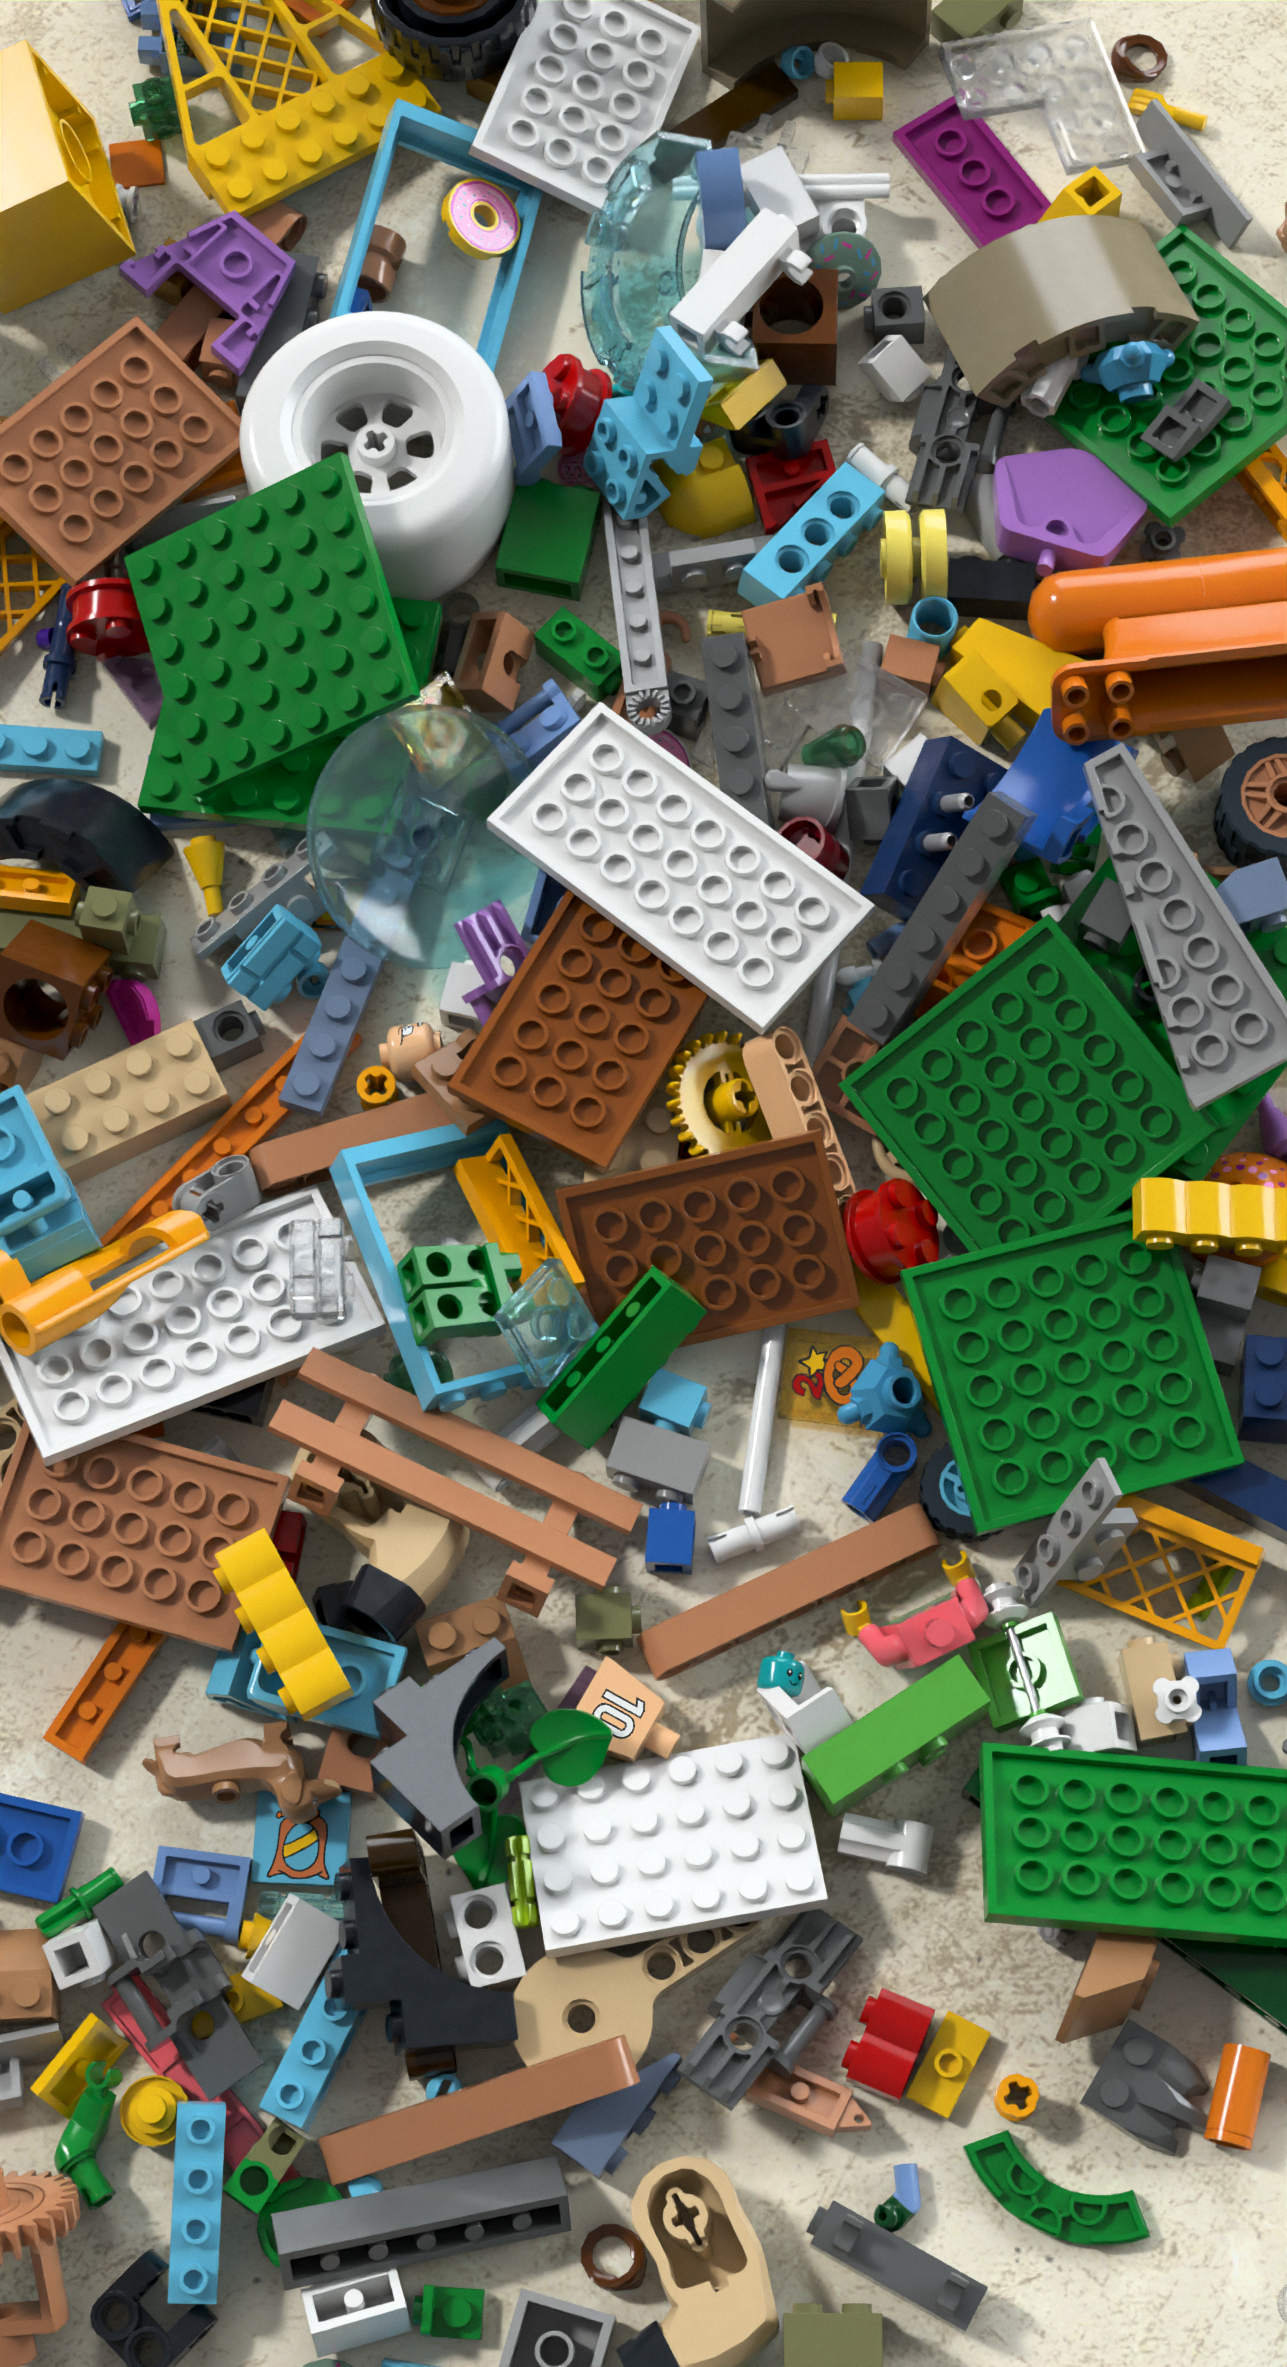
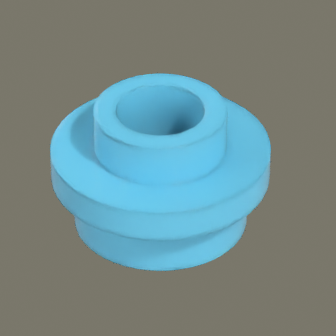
M1264 1660L1252 1668L1248 1675L1247 1687L1250 1695L1256 1702L1267 1707H1275L1287 1701V1666L1277 1660ZM1265 1677L1275 1678L1279 1684L1278 1690L1273 1692L1265 1690L1262 1685V1679Z

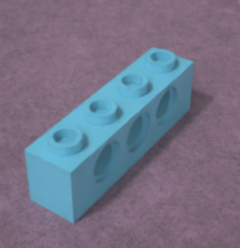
M844 462L742 570L737 593L757 607L805 593V586L823 582L833 568L832 563L837 557H847L858 542L859 537L857 536L864 529L871 531L877 525L884 512L880 507L885 490ZM835 515L842 516L845 519L838 518ZM809 542L817 543V544H819L820 546L812 545V544L809 543ZM783 569H789L795 573H789L784 571Z
M339 1945L331 1963L340 1955H347V1949L342 1950ZM325 1975L259 2105V2108L265 2113L277 2117L305 2133H308L368 2010L334 2012L333 1999H328L325 1992Z
M177 2101L168 2278L169 2304L217 2305L226 2119L225 2102Z

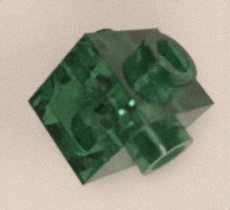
M171 76L163 78L153 77L144 82L132 84L136 101L128 102L133 126H142L145 140H166L174 135L182 134Z
M529 1680L507 1690L499 1686L482 1701L477 1709L478 1720L473 1722V1732L480 1745L487 1747L493 1759L508 1752L512 1756H517L533 1746L530 1740V1730L541 1716L548 1713V1710Z

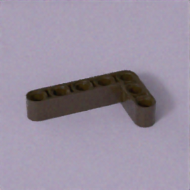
M413 1828L366 1836L372 1878L380 1890L381 1903L385 1913L404 1941L422 1959L442 1972L425 1857L416 1831ZM455 2051L405 2055L410 2081L457 2073Z

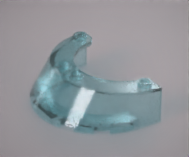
M659 130L655 131L615 169L605 185L609 193L600 212L593 211L584 243L591 245L588 272L581 271L580 275L581 308L586 334L598 363L608 367L614 375L613 381L632 392H634L656 327L671 325L669 313L685 297L682 274L683 250L692 215L700 201L695 167L696 152L712 150L711 142L707 139ZM744 337V339L750 343V346L740 357L731 354L721 343L710 354H703L702 356L690 349L713 378L712 385L740 380L759 370L755 347L748 337Z

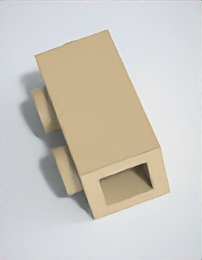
M1143 1637L1127 1642V1648L1120 1651L1118 1663L1127 1703L1132 1705L1137 1749L1182 1741L1187 1734L1186 1726H1191L1193 1723L1186 1720L1180 1722L1172 1721L1170 1724L1160 1723L1155 1717L1157 1695L1152 1690L1154 1682L1159 1678H1166L1169 1681L1182 1680V1669L1177 1652L1170 1654L1167 1641L1155 1643L1154 1637ZM1179 1696L1173 1697L1175 1704L1182 1702Z

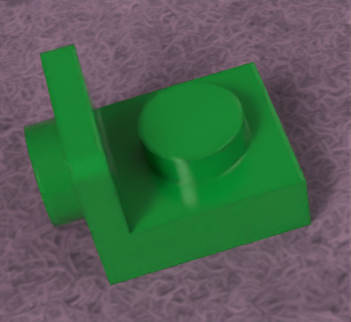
M1039 857L1004 870L998 879L1013 913L1035 922L1042 919L1040 911L1060 903L1061 892L1058 885L1052 886Z
M424 2285L423 2295H415L413 2325L421 2326L420 2335L423 2337L482 2340L485 2290Z

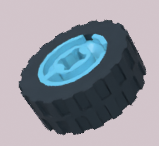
M949 1441L944 1443V1447L940 1450L937 1448L923 1468L919 1493L920 1503H922L928 1518L932 1522L933 1528L938 1532L945 1533L949 1539L963 1540L962 1543H971L975 1540H980V1542L986 1541L990 1536L994 1534L997 1536L1003 1532L1004 1529L976 1536Z

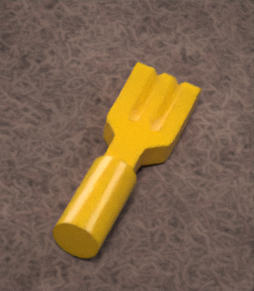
M1140 88L1134 89L1125 108L1127 113L1141 116L1149 102L1157 98L1179 125L1203 132L1208 120V116L1178 106H1171L1166 103L1163 95Z

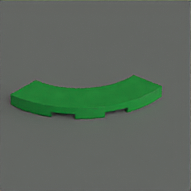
M1009 2130L963 2146L972 2169L990 2195L1006 2211L1038 2232L1059 2240L1091 2246L1127 2244L1151 2237L1133 2190L1111 2195H1091L1059 2187L1044 2178L1027 2162L1015 2145Z

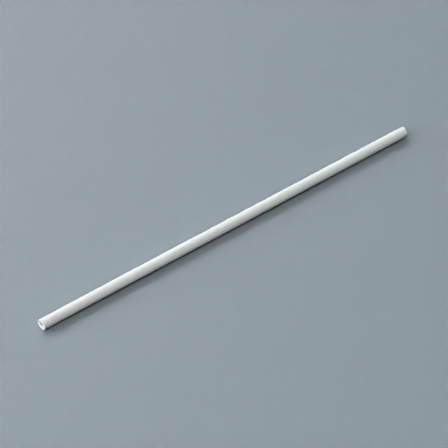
M865 641L862 643L845 767H848L846 788L855 777H865L883 654V645L876 641ZM844 795L835 839L847 850L850 858L849 870L843 882L850 886L856 840H850L846 798ZM840 950L814 978L804 1047L810 1068L828 1038ZM787 1323L764 1328L738 1506V1512L745 1515L758 1516L761 1514Z

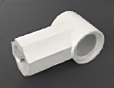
M1089 354L1071 360L1067 355L1045 367L1048 373L1037 379L1036 382L1022 392L1020 396L1021 405L1025 406L1031 414L1042 418L1048 415H1055L1072 380L1078 381L1081 378L1080 371L1083 366L1087 365Z
M535 1403L499 1433L493 1432L537 1454L560 1435L556 1426L549 1421ZM465 1459L494 1493L504 1490L513 1483V1481Z
M845 1812L837 1854L882 1863L889 1870L907 1875L926 1876L936 1829L916 1821L896 1819L893 1823Z

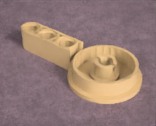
M762 1919L752 1921L745 1927L729 1925L702 1930L709 1932L715 1939L713 1948L706 1953H696L689 1948L688 1940L694 1933L691 1932L664 1937L633 1957H620L604 1949L547 1959L546 1955L526 1972L527 1975L522 1977L514 1993L518 2040L514 2042L519 2056L526 2066H530L625 2034L635 2066H637L650 2042L653 2028L654 2002L752 1938L759 1931ZM657 1957L670 1958L675 1964L674 1973L665 1980L655 1979L649 1974V1965ZM579 2009H587L592 2013L594 2012L596 2016L593 2028L585 2033H577L569 2027L571 2015Z

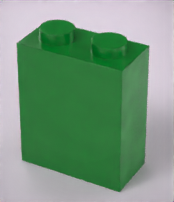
M542 477L536 484L531 486H519L516 484L495 565L497 585L499 587L580 602L602 515L601 492H596L584 485L569 487L553 484L548 479Z

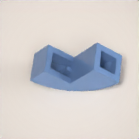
M738 147L696 152L695 167L701 202L700 230L703 249L726 251L746 228L745 202Z
M1231 1648L1184 1653L1185 1676H1192L1198 1681L1199 1690L1196 1692L1197 1705L1202 1709L1201 1717L1190 1726L1195 1761L1247 1766V1745L1237 1710V1671Z

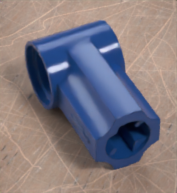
M892 1432L885 1435L879 1441L876 1452L841 1499V1502L862 1519L871 1523L875 1522L903 1482L914 1473L917 1467V1447L915 1442L908 1435L901 1432ZM901 1447L909 1453L910 1458L902 1466H892L885 1461V1453L890 1448Z

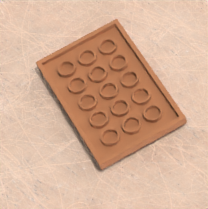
M136 315L0 424V516L71 587H74L86 580L240 451L239 430L241 418Z
M24 1420L0 1488V1589L234 1654L243 1629L234 1610L242 1605L234 1591L225 1595L212 1571L220 1567L214 1554L262 1528H265L272 1541L291 1485V1479L286 1475L133 1433L46 1467L29 1427Z

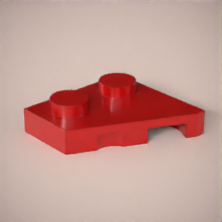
M827 439L813 442L811 450L807 455L796 460H781L776 458L772 452L745 458L747 473L765 535L774 534L782 528L836 472Z

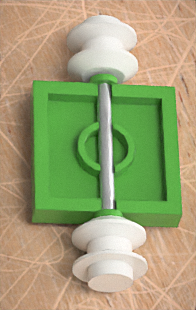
M1009 1582L992 1584L984 1590L985 1594L983 1597L991 1612L988 1614L984 1624L991 1628L1001 1629V1632L967 1646L979 1684L991 1700L988 1713L993 1729L1000 1734L1023 1725L1019 1733L1023 1738H1031L1032 1744L1029 1746L1048 1748L1050 1751L1065 1749L1070 1745L1071 1738L1067 1735H1059L1058 1732L1065 1724V1720L1061 1716L1050 1713L1085 1699L1058 1617L1050 1611L1020 1623L1029 1613L1026 1605L1017 1604L1016 1602L1023 1594L1022 1588L1013 1586Z

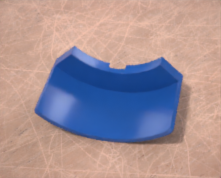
M1045 708L1042 711L1020 753L992 791L1004 792L1039 815L1020 844V847L1054 864H1061L1072 856L1076 841L1084 843L1099 823L1098 816L1094 815L1096 810L1083 772L1084 763L1122 742L1108 739L1085 742L1076 746L1059 740L1054 734L1051 723V708ZM1124 744L1135 761L1140 751ZM981 803L972 810L965 811L962 818L970 822Z

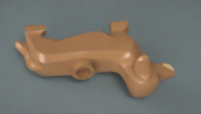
M288 1720L264 1724V1737L262 1741L248 1737L236 1739L198 1754L176 1752L177 1749L181 1748L179 1735L153 1738L156 1761L145 1758L142 1762L144 1768L155 1776L158 1791L163 1796L171 1797L181 1802L213 1799V1801L219 1804H231L238 1801L242 1794L269 1791L276 1796L278 1807L284 1816L294 1824H302L312 1820L316 1816L321 1804L342 1794V1789L334 1780L306 1779L304 1761L301 1754L294 1749Z

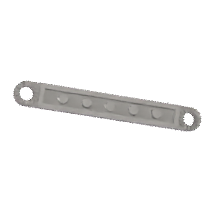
M601 492L627 714L631 725L645 735H654L662 732L669 726L672 720V709L648 519L646 516L623 521ZM654 706L660 709V714H656V718L653 716L652 720L650 718L645 720L644 717L640 718L639 716L640 711L646 707Z

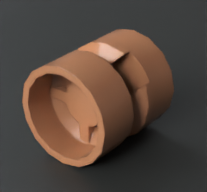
M374 224L357 287L369 291L371 303L373 304L384 303L391 297L397 278L396 271L399 270L407 248L406 241L401 235L387 227Z

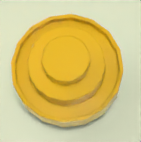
M151 2075L140 2078L128 2087L121 2099L119 2109L121 2125L127 2135L142 2146L158 2148L170 2145L175 2141L177 2101H189V2097L182 2086L168 2077Z

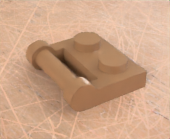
M474 1028L465 1030L452 1043L414 1063L411 1071L412 1077L465 1136L496 1119V1117L448 1093L447 1085L460 1066L462 1059L466 1056L479 1035Z

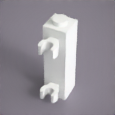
M764 207L669 313L671 327L687 347L707 358L717 345L721 343L731 354L740 357L750 346V343L744 339L748 334V330L738 322L782 272H785L792 281L801 286L811 277L813 271L807 268L812 260L807 254L800 251L798 227L786 215H777Z

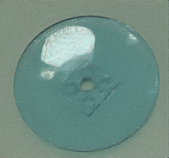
M426 704L397 708L368 720L354 730L338 746L324 766L310 801L306 831L307 855L312 878L323 905L339 928L354 943L368 953L395 965L416 969L450 968L452 961L464 963L466 960H472L454 927L455 923L500 899L515 927L519 928L526 918L539 867L487 828L488 817L534 771L528 758L518 745L496 725L479 715L452 706ZM420 825L425 826L430 834L429 843L422 850L415 845L413 840L414 831Z

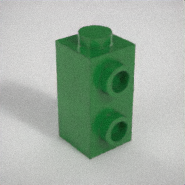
M562 606L534 634L536 654L578 688L585 691L597 703L602 702L608 695L615 696L623 681L620 651Z

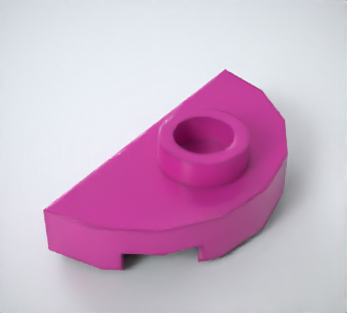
M136 979L112 980L105 993L131 1046L161 1033L159 1007L148 987Z

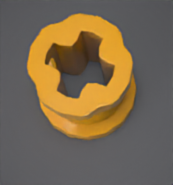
M372 1066L361 1072L357 1078L356 1087L364 1111L388 1105V1101L389 1104L398 1102L399 1093L396 1088L395 1077L390 1070L381 1066ZM374 1088L379 1092L385 1089L386 1093L380 1095L375 1092L371 1095L370 1091Z
M1017 2073L1004 2078L1000 2082L994 2096L995 2108L1000 2116L1013 2122L1024 2121L1030 2117L1036 2108L1040 2096L1038 2086L1033 2079ZM1014 2086L1017 2092L1026 2091L1029 2096L1023 2103L1024 2109L1019 2110L1016 2104H1006L1005 2099L1010 2093L1009 2087Z

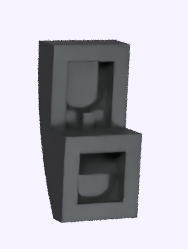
M1196 378L1173 408L1166 404L1141 435L1140 439L1175 463L1203 440L1232 407L1230 399Z

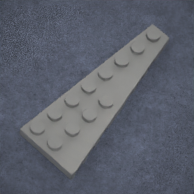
M1122 742L1085 762L1083 772L1190 1107L1196 1112L1287 1061V1002Z

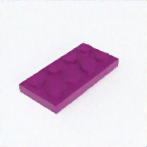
M961 92L893 132L892 142L978 249L1026 225L1036 224L1051 205Z

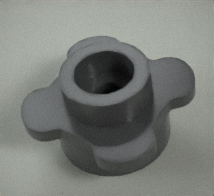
M1155 521L1148 523L1144 529L1147 537L1145 544L1140 546V556L1150 562L1181 559L1179 548L1180 544L1186 539L1184 529L1178 526L1174 528L1163 527ZM1160 541H1165V542L1167 543V545H1166V546H1160V545H1159V542H1160Z

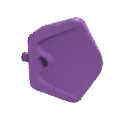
M1068 448L1004 456L995 465L992 484L997 548L1006 556L1035 563L1037 565L1036 571L1041 576L1048 577L1052 575L1053 570L1064 572L1108 567L1142 524L1145 517L1147 504L1096 456L1084 450Z

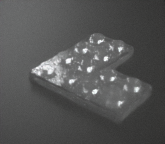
M1092 17L941 43L938 56L963 120L1040 107L1066 176L1084 173L1093 166L1100 170L1128 165L1135 155L1146 152Z
M841 643L840 646L847 669L846 674L770 696H763L754 665L767 772L772 769H777L781 772L784 770L809 729L878 770L883 771L884 764L891 759L929 698L927 694ZM710 721L689 754L696 761L718 773L712 724Z

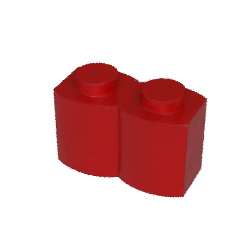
M884 1988L881 1989L878 1998L869 1995L859 2019L860 2023L867 2025L860 2043L854 2040L850 2041L841 2063V2067L848 2069L846 2082L899 2104L931 2026L935 2010Z

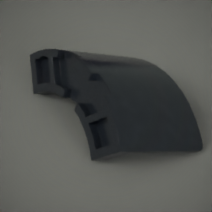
M48 778L19 784L0 797V860L28 859L38 861L43 858L60 865L59 871L73 879L86 892L89 886L132 892L133 894L174 855L173 847L150 819L126 800L101 787L72 779Z

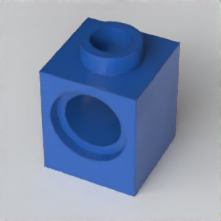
M674 1502L661 1503L659 1508H649L645 1555L646 1572L692 1575L696 1526L695 1511L687 1510L686 1505Z

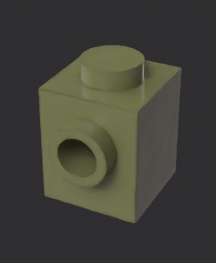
M89 886L85 901H79L75 911V926L80 928L83 940L113 950L112 953L129 955L133 936H138L142 921L141 910L136 909L132 892Z
M605 1586L602 1591L595 1588L594 1594L575 1595L576 1641L578 1650L596 1649V1654L613 1656L623 1654L624 1648H634L633 1634L642 1633L641 1606H632L631 1592L622 1593V1588Z

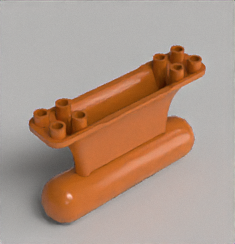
M1287 547L1064 571L1045 577L1032 591L1027 619L1030 632L1037 641L1042 642L1053 651L1066 652L1074 656L1104 653L1103 660L1066 664L1057 669L1053 674L1050 684L1051 723L1054 734L1059 740L1076 746L1085 742L1108 739L1122 741L1129 737L1149 735V733L1287 718Z

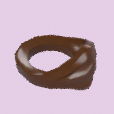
M1143 34L1126 36L1119 39L1111 52V75L1113 80L1123 83H1148L1155 80L1167 65L1168 55L1163 44L1153 37ZM1134 47L1146 48L1154 54L1157 64L1152 69L1141 71L1126 56V52Z
M602 2224L588 2233L581 2247V2263L589 2279L598 2287L606 2291L620 2292L634 2290L642 2285L646 2273L647 2257L642 2241L632 2230L618 2224ZM618 2237L625 2241L630 2248V2256L634 2262L629 2271L620 2278L613 2274L605 2275L593 2263V2249L603 2238Z

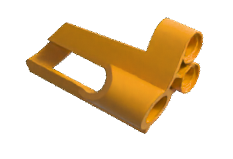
M186 1210L170 1211L126 1237L31 1283L18 1259L12 1260L5 1251L0 1249V1334L15 1352L22 1356H31L85 1326L107 1311L131 1282L207 1241L210 1234L201 1216ZM161 1240L170 1248L94 1291L89 1282L160 1244Z

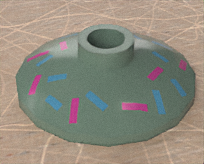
M848 231L829 233L816 240L805 252L812 260L807 268L838 269V276L842 273L850 274L846 280L838 281V310L849 309L864 302L871 295L872 289L877 288L882 274L881 258L873 243L861 234Z

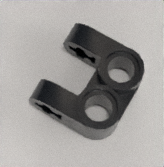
M805 383L795 400L777 402L770 406L769 409L768 402L741 429H729L732 447L742 454H756L770 446L772 454L781 460H796L807 455L828 413L830 400L828 388L822 385Z
M153 2248L140 2256L96 2300L91 2310L90 2319L94 2331L108 2343L128 2367H146L140 2360L139 2353L141 2346L149 2339H157L162 2345L163 2350L160 2361L151 2367H175L210 2332L219 2320L205 2304H196L166 2332L144 2309L139 2300L162 2278L169 2268V2265ZM122 2303L129 2310V2321L123 2329L114 2332L107 2324V2314L114 2305Z

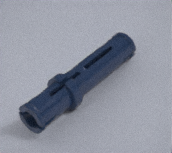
M64 583L60 587V598L50 652L44 656L43 669L46 670L39 702L43 706L50 708L53 692H56L54 709L66 707L70 676L76 673L77 661L74 659L76 649L71 647L66 640V628L72 622V614L66 607V594L72 588L68 583Z

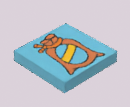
M258 1792L251 1875L252 1884L334 1888L335 1874L339 1873V1868L348 1860L352 1793L342 1792L341 1796L321 1804L316 1816L312 1820L302 1824H294L284 1816L278 1807L276 1796L272 1792Z

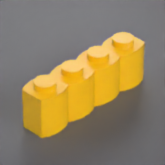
M1141 1178L1132 1188L1133 1241L1146 1243L1148 1249L1167 1250L1173 1248L1174 1244L1190 1246L1192 1252L1205 1254L1216 1252L1218 1247L1233 1249L1236 1255L1243 1257L1258 1256L1263 1253V1250L1279 1253L1281 1259L1287 1260V1188H1271L1250 1184L1229 1185L1212 1181L1185 1182L1171 1178Z
M265 1528L214 1554L220 1567L212 1571L225 1595L234 1591L242 1606L235 1609L234 1612L246 1634L248 1635L256 1631L263 1646L255 1651L268 1675L275 1671L280 1675L285 1686L277 1690L289 1714L292 1715L299 1711L304 1722L355 1695Z

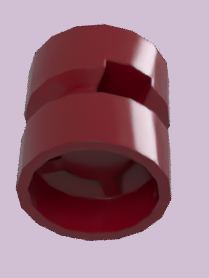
M808 816L796 817L786 822L779 829L778 833L839 879L844 880L849 870L850 858L848 852L816 819Z

